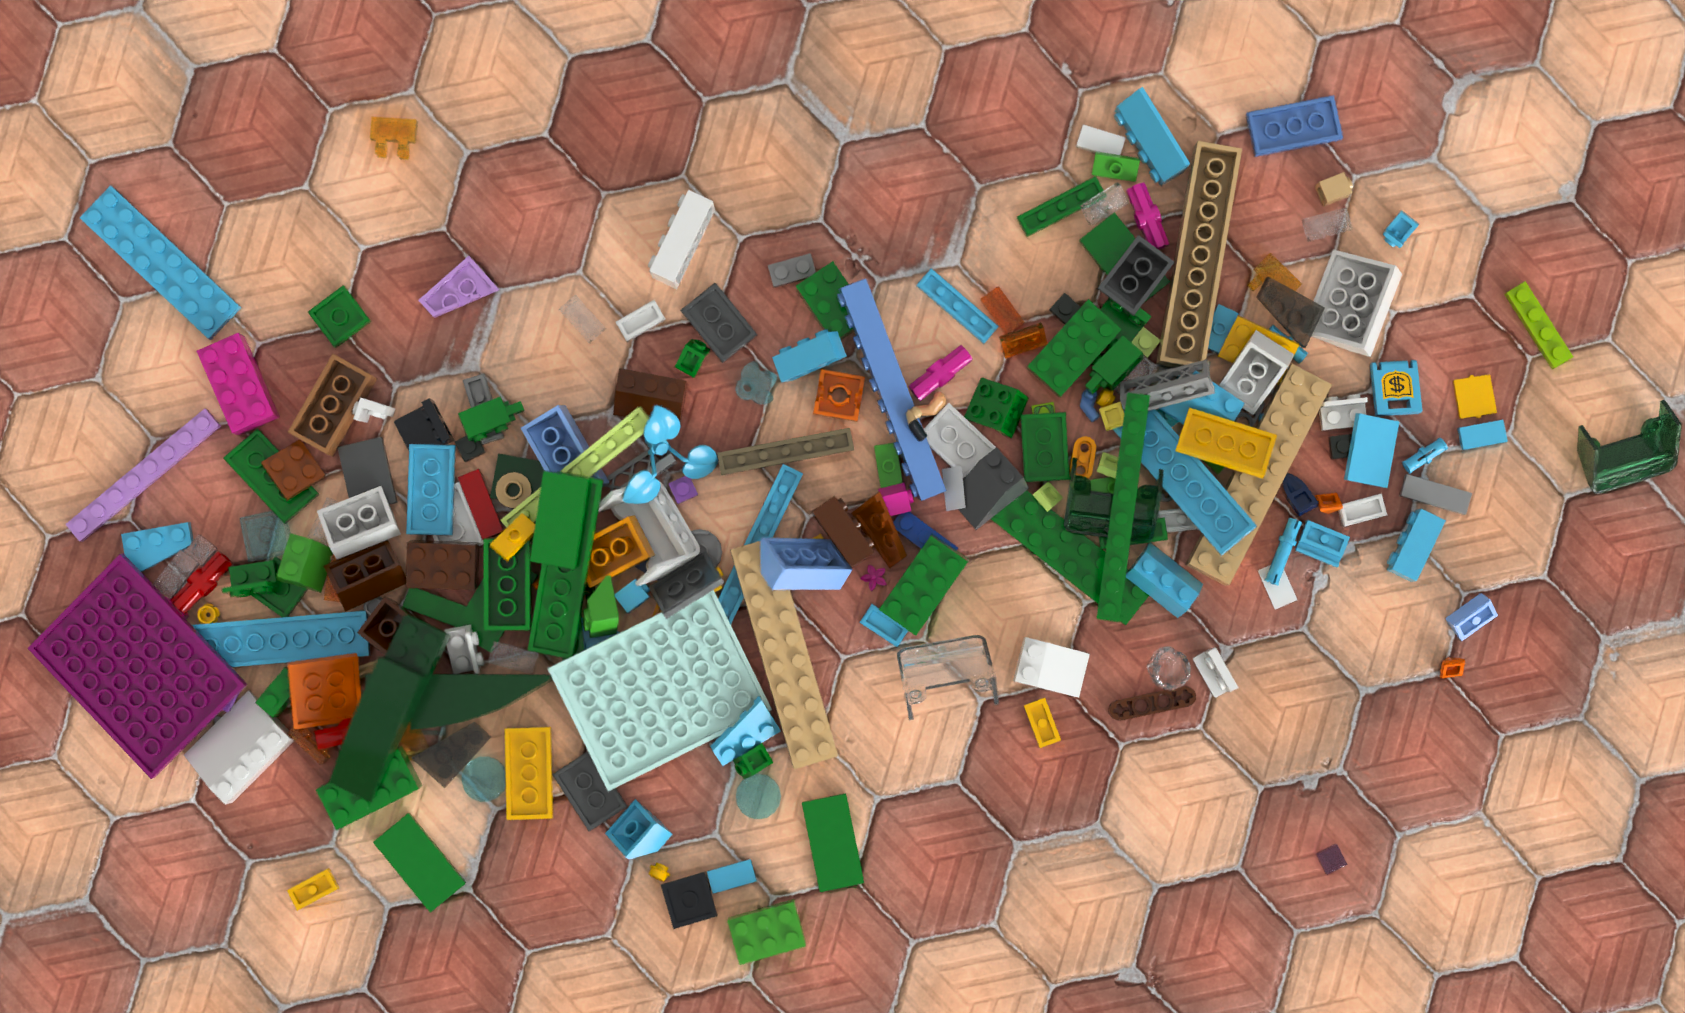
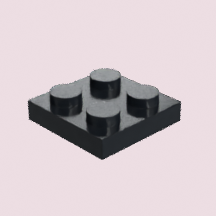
M705 871L661 884L673 929L718 916Z

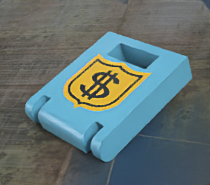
M1417 360L1410 361V368L1408 361L1380 362V370H1377L1376 362L1370 363L1375 417L1420 414L1423 411ZM1408 400L1406 402L1407 408L1388 409V401Z

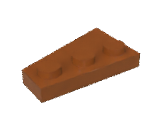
M879 491L851 514L860 523L864 533L870 537L878 553L888 567L891 568L904 559L907 554Z

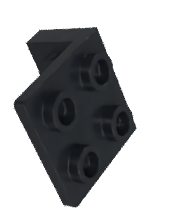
M430 398L421 402L422 407L394 421L408 450L409 444L447 445L455 441L435 401Z

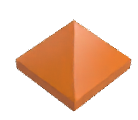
M1337 493L1315 495L1321 512L1330 514L1343 509Z
M1447 657L1443 660L1440 678L1463 676L1465 659Z

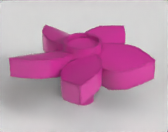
M868 565L867 570L869 574L863 575L860 578L865 582H869L870 591H873L877 584L881 586L887 585L882 578L885 568L875 570L873 566Z

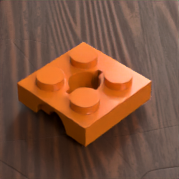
M821 369L813 414L858 422L865 377ZM835 389H843L850 398H846L843 402H836L828 393H832Z

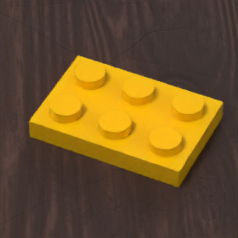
M1237 315L1218 353V357L1234 363L1256 330L1294 355L1299 347V343ZM1285 372L1283 373V375L1281 376V378H1280V379L1278 380V382L1276 383L1277 385L1280 384V382H1281V380H1282V378H1283Z

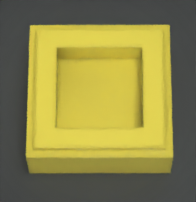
M1121 402L1099 409L1106 431L1123 426L1124 410Z

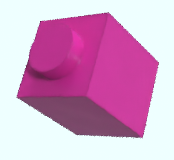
M905 483L878 489L890 516L911 511L910 503H913L914 500L911 489L906 490Z

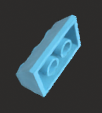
M1212 381L1215 387V394L1159 409L1184 425L1189 407L1235 421L1245 403Z
M1152 543L1146 546L1126 573L1127 579L1177 618L1190 608L1203 586V583Z

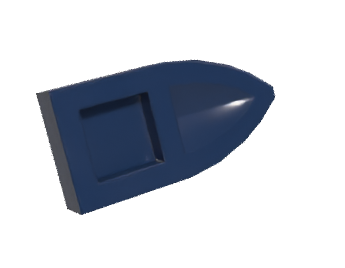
M1287 473L1283 480L1284 491L1287 495L1286 500L1298 517L1318 507V501L1307 485L1298 477Z

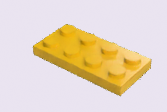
M1189 407L1175 451L1263 479L1277 435Z
M551 727L505 728L507 820L552 819Z

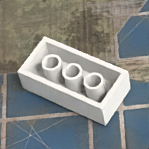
M688 190L686 195H681L677 204L679 210L676 215L673 214L668 222L669 231L667 235L663 234L660 238L657 256L653 255L648 264L649 272L653 279L674 289L678 288L715 212L712 200Z

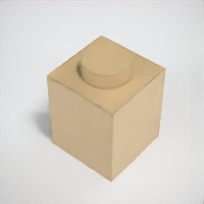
M1343 172L1318 182L1315 185V189L1324 207L1350 196L1353 185L1350 178L1346 177Z

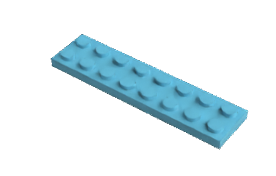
M111 185L80 217L84 223L209 340L242 308Z
M1156 409L1148 411L1141 463L1222 556L1254 530L1257 525L1199 458L1175 451L1180 438ZM1123 426L1113 429L1120 439Z
M366 611L192 625L231 667L287 663L357 653L358 657L371 656L370 643L357 633L368 619Z

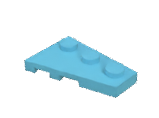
M190 522L121 534L124 555L141 572L194 545Z
M760 696L754 700L755 704L748 711L745 710L740 715L741 719L733 727H728L711 745L712 751L722 766L781 732Z

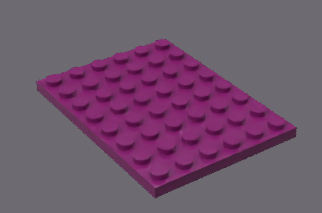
M119 554L27 648L150 779L155 778L248 685L124 554Z

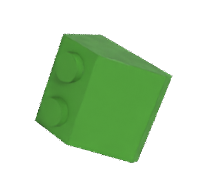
M290 533L277 573V581L321 593L327 576L324 565L331 563L333 552L330 547L315 540Z
M611 575L603 579L588 599L587 609H583L584 631H589L590 638L617 634L619 615Z

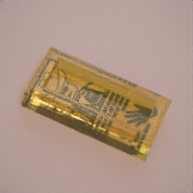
M410 720L401 743L411 761L431 752L422 730H411Z

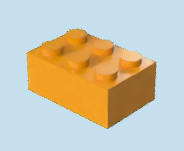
M635 515L628 516L594 534L587 583L590 588L600 585L606 576L611 575V578L655 556Z

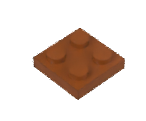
M300 439L261 462V465L286 501L325 478L324 472Z

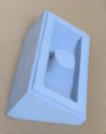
M1479 594L1446 617V621L1457 637L1463 641L1497 617L1498 614L1491 600L1485 595Z

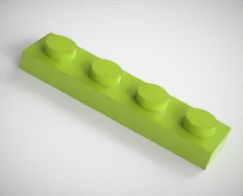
M1526 281L1504 294L1551 369H1555L1573 358L1570 350Z

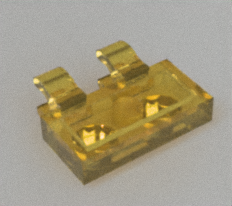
M372 117L370 139L371 141H376L375 154L377 157L387 158V142H398L397 156H399V159L409 160V143L416 144L418 121L416 119Z
M1269 253L1253 269L1258 275L1247 286L1254 291L1265 281L1273 289L1263 300L1270 307L1279 297L1286 301L1302 283Z

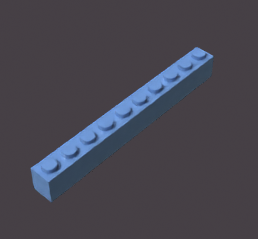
M862 279L839 288L840 293L837 294L838 301L841 307L845 306L848 313L845 316L849 328L853 327L856 334L853 337L857 350H862L864 356L861 358L865 371H870L872 379H869L873 392H878L880 400L877 403L881 413H886L888 421L885 424L889 434H894L896 442L893 445L897 455H901L904 463L901 466L905 476H909L912 484L909 487L913 497H917L918 500L922 501L945 492L946 488L927 438L923 441H917L909 429L906 412L908 409L911 410L914 404L867 279Z

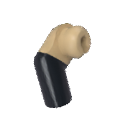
M914 406L906 412L908 426L917 441H923L927 434L917 420L922 416V413L917 406Z

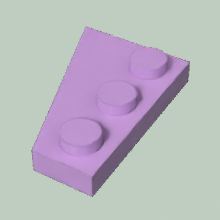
M468 256L422 296L419 302L436 318L499 291V289L472 258Z

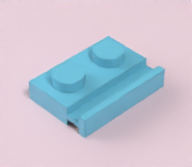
M1306 520L1294 551L1337 568L1350 537Z

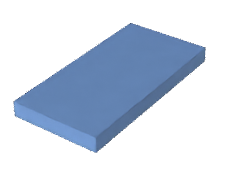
M1334 95L1246 113L1255 157L1343 139Z

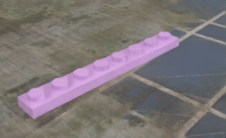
M204 408L65 525L79 542H83L219 429L221 425L208 409Z

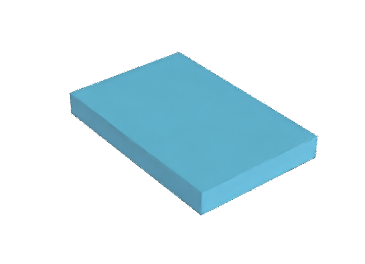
M1356 413L1344 480L1388 488L1399 427L1398 421Z

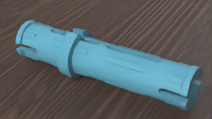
M1288 518L1283 535L1279 536L1278 541L1280 543L1264 581L1270 582L1273 585H1279L1292 547L1296 546L1297 542L1295 539L1302 525L1301 521Z

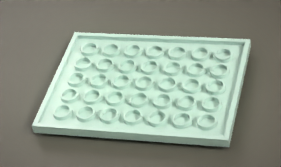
M714 590L667 619L661 612L548 668L608 791L722 735L728 727H733L741 719L740 715L745 710L748 711L755 704L754 700L758 696H760L769 711L772 710Z

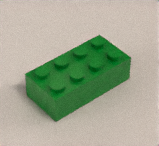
M1088 299L1027 366V369L1060 398L1122 329Z
M932 533L879 610L916 636L964 569L969 559Z
M484 539V630H531V539L508 561L490 547V544L495 539Z
M401 745L397 747L372 802L329 782L318 787L316 792L337 831L420 789L422 783Z

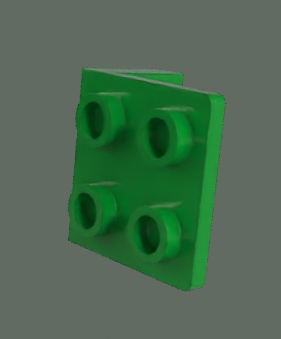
M1110 298L1100 309L1122 329L1114 339L1117 338L1119 340L1124 336L1130 342L1133 341L1152 317L1141 308L1133 316Z
M981 378L964 417L971 422L995 429L1002 435L1012 438L1029 397L1018 389Z
M276 560L229 567L231 587L222 588V593H228L230 597L241 598L250 596V592L259 594L273 592L272 588L279 587Z

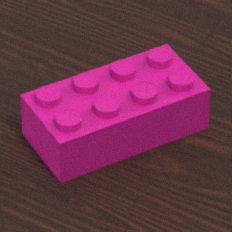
M236 333L197 350V354L233 434L242 435L280 418L245 336Z

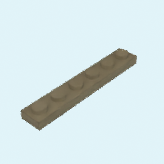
M850 428L718 452L717 455L721 475H727L854 451L851 430Z

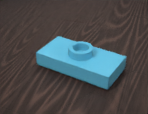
M1220 304L1217 305L1214 311L1208 350L1217 354L1220 352L1239 314L1238 312Z

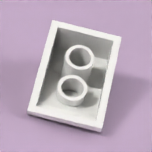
M1256 330L1219 386L1244 402L1245 404L1242 408L1254 415L1288 368L1294 354Z
M1024 637L1013 681L1079 698L1090 654Z

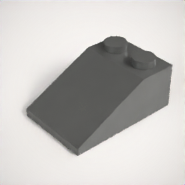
M1138 235L1097 289L1134 316L1174 264V261Z
M996 447L979 460L963 480L966 508L958 510L972 527L977 530L1028 490L1029 487L1024 477Z

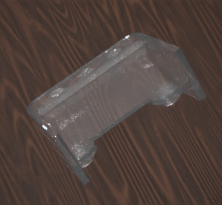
M966 636L905 647L898 651L897 660L909 720H913L911 704H918L924 701L927 696V689L970 682L972 689L979 692L991 690L994 705L999 704L996 676L987 642L983 636Z

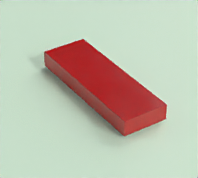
M480 469L459 476L458 480L482 540L502 533L504 529Z

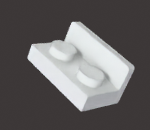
M1360 394L1348 395L1346 400H1338V397L1325 398V402H1323L1319 409L1321 431L1353 428L1356 413L1366 415L1365 403L1368 402L1367 397L1361 398Z
M360 398L359 402L356 401L352 413L355 415L354 420L368 423L370 415L385 419L386 415L393 417L396 408Z
M471 625L444 629L445 632L451 634L447 643V649L453 674L473 670L475 674H480L484 660L482 652L478 653L476 645H479L477 632H473Z
M1210 648L1193 658V662L1213 697H1218L1225 692H1231L1238 688L1216 648Z

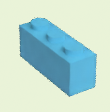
M828 329L815 333L816 338L811 340L810 338H805L798 341V346L794 348L788 346L780 349V354L772 357L781 383L793 381L847 357L838 331L829 332Z
M1424 509L1412 511L1406 522L1409 524L1406 531L1402 532L1398 537L1397 544L1399 546L1396 552H1392L1388 558L1387 564H1389L1387 570L1410 582H1416L1446 520Z

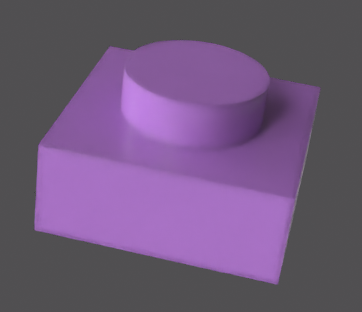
M683 476L668 483L677 504L698 496L691 478Z

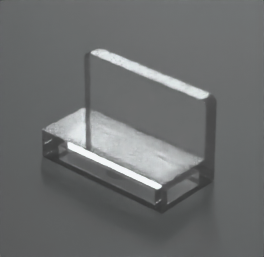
M494 640L488 663L532 674L539 653Z

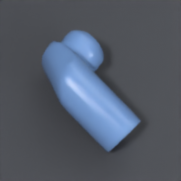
M1086 389L1081 396L1080 408L1089 420L1094 422L1100 417V414L1094 408L1097 392L1091 394Z

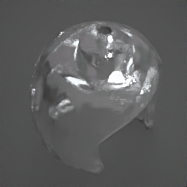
M1170 646L1157 649L1147 662V671L1153 683L1164 690H1176L1185 685L1190 678L1191 666L1187 657Z

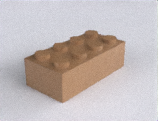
M332 354L288 433L333 457L354 420L355 415L352 412L356 401L359 402L360 398H367L377 378Z

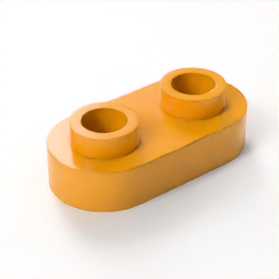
M1080 437L1073 445L1069 473L1074 480L1079 482L1090 478L1093 472L1096 443L1090 437ZM1082 444L1088 446L1087 452H1082L1080 450V446ZM1077 467H1083L1084 474H1078L1076 471Z

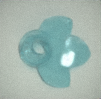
M757 361L750 362L741 371V379L735 387L736 394L743 400L752 399L760 405L768 404L773 401V396L769 390L776 383L777 375L771 371H760ZM748 385L751 391H745L743 386Z

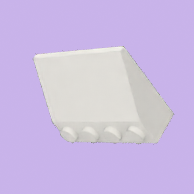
M1333 249L1302 333L1345 350L1371 357L1402 273L1396 265Z
M250 690L233 705L230 712H226L184 754L208 788L225 805L233 803L297 739L277 717H271L255 703L258 698Z

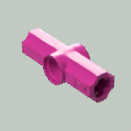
M1145 182L1128 188L1126 192L1134 209L1135 222L1139 230H1142L1146 241L1158 250L1169 246V240L1161 224L1160 211L1157 205L1153 204Z
M960 345L945 358H940L926 370V373L917 378L908 387L919 401H922L938 387H943L953 379L955 374L967 366L973 358Z

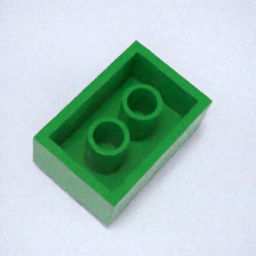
M832 261L796 285V291L823 330L828 329L829 332L838 331L839 337L842 340L854 332L853 327L849 328L845 316L848 313L845 306H840L837 294L840 293L838 289L849 284Z

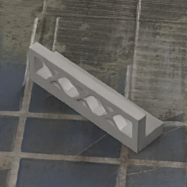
M1207 359L1120 382V401L1124 410L1127 389L1133 387L1137 388L1129 393L1150 395L1148 411L1215 394V387L1210 378ZM1203 369L1202 373L1193 375L1196 370ZM1180 375L1178 379L1171 381L1174 376ZM1159 381L1156 385L1149 386L1152 382Z
M648 450L607 476L608 481L612 480V484H607L605 487H610V492L614 488L617 490L627 487L629 481L635 475L633 473L635 464L639 461L648 463L646 470L652 474L650 457L649 460L644 459L649 455ZM669 450L666 452V457L658 462L655 461L657 476L678 463ZM631 467L630 472H625L627 469ZM618 475H630L628 482L620 487L614 486Z

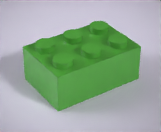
M794 899L735 915L727 920L739 965L806 947V940Z

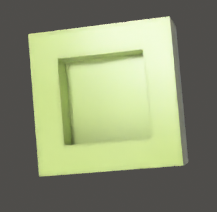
M1143 327L1131 343L1142 351L1143 357L1147 359L1159 344L1160 339Z
M1103 452L1099 460L1097 472L1116 479L1118 457Z
M1049 481L1033 494L1038 503L1047 512L1063 499Z

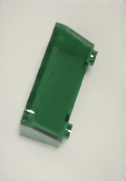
M1665 400L1660 401L1659 417L1646 420L1641 427V434L1600 446L1599 441L1596 438H1591L1583 425L1578 427L1577 452L1588 485L1594 493H1604L1668 473L1676 467L1682 423Z
M1072 458L1064 528L1070 533L1108 538L1113 494L1091 491L1090 480L1084 476L1075 475L1077 458ZM1159 469L1156 486L1142 485L1137 489L1131 541L1148 542L1154 537L1162 497L1164 469Z

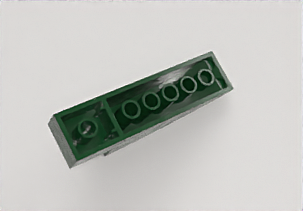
M404 615L385 657L378 658L343 740L329 783L372 802L451 634L411 615Z
M365 674V687L371 674ZM432 674L411 718V730L440 727L491 714L511 706L553 681L551 675Z

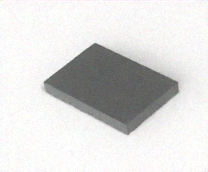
M716 283L681 309L683 315L722 363L758 336Z
M383 437L337 447L349 498L382 486L389 505L398 503Z
M704 551L648 587L661 612L667 619L725 582L707 551Z
M588 751L552 774L588 831H591L628 807L616 788L610 791L607 790Z

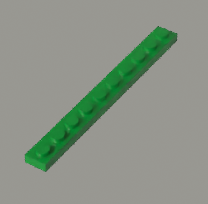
M1127 392L1097 619L1120 622L1150 395Z

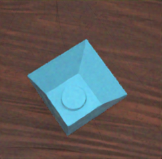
M636 799L605 833L627 859L657 852L672 835L666 826Z

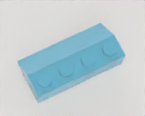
M1144 88L1138 89L1117 105L1114 117L1120 126L1123 125L1126 129V137L1130 144H1135L1139 150L1137 154L1143 164L1147 163L1152 180L1162 186L1184 173L1190 162Z

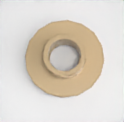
M516 472L507 473L502 476L496 485L498 500L504 506L516 508L532 492L528 479ZM513 483L520 487V492L515 497L509 496L507 493L508 486Z

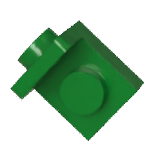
M691 339L685 345L675 368L694 378L705 357L709 354L710 349L706 347L704 342Z
M763 743L733 760L735 770L743 779L755 775L774 763Z

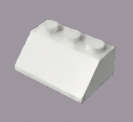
M382 486L317 511L330 549L337 560L401 535Z

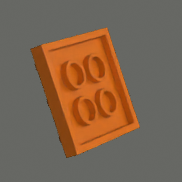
M357 653L287 662L294 730L340 723L343 719L353 717L361 698Z

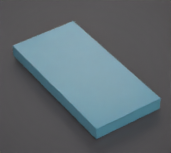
M409 444L406 534L453 535L455 445Z

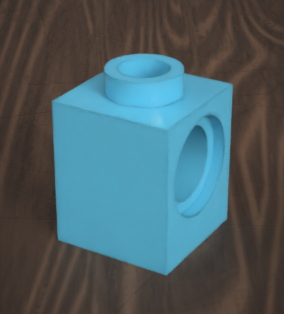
M634 579L614 594L627 613H631L650 598L648 594L650 589L647 584L637 586L635 583L637 579Z

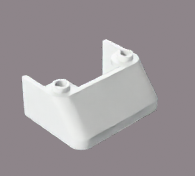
M661 482L659 493L653 500L647 503H625L623 501V494L626 487L611 491L599 505L598 512L611 509L619 520L635 515L655 553V556L646 562L647 572L635 582L637 586L663 578L691 561L700 552L698 542Z

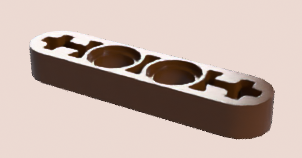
M1182 686L1113 701L1109 705L1108 712L1113 719L1119 721L1191 706L1195 702L1196 693L1192 688ZM1183 690L1191 694L1187 703L1181 699L1175 700L1177 705L1174 706V698L1171 692H1175L1174 696L1182 695ZM1162 694L1167 695L1169 698V704L1164 708L1157 704V699ZM1139 699L1147 702V709L1144 712H1138L1135 708V703ZM1127 701H1131L1130 708L1133 715H1129V710L1123 711L1120 717L1118 714L1113 713V709H1116L1117 704L1120 707H1127Z

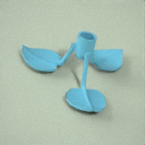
M654 405L643 433L645 443L650 448L648 454L650 455L652 474L647 470H642L635 474L624 491L623 501L630 504H643L653 500L659 493L661 484L655 478L657 471L654 454L663 455L669 450L681 461L686 462L682 468V472L686 477L699 479L707 476L716 468L719 461L716 452L710 446L698 445L691 449L688 453V458L679 454L666 441V439H673L678 435L680 431L678 418L668 409Z

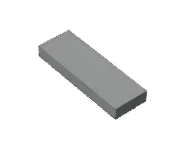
M485 374L463 380L471 408L493 399ZM495 431L486 434L487 438L481 440V443L484 445L504 439L503 432L498 434Z
M1406 474L1399 496L1466 515L1472 493Z

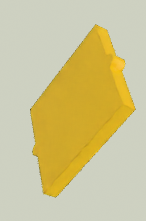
M1490 374L1476 377L1470 375L1469 378L1453 380L1459 419L1469 417L1480 418L1482 415L1497 413Z

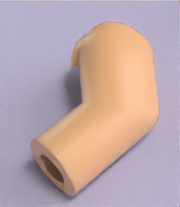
M936 392L928 405L916 406L921 411L922 416H935L945 406L946 398L942 392Z

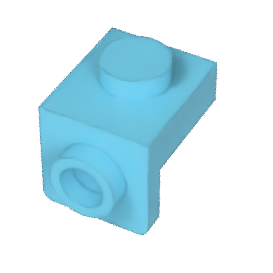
M1401 210L1384 230V240L1392 247L1398 246L1401 248L1408 237L1419 226V223Z

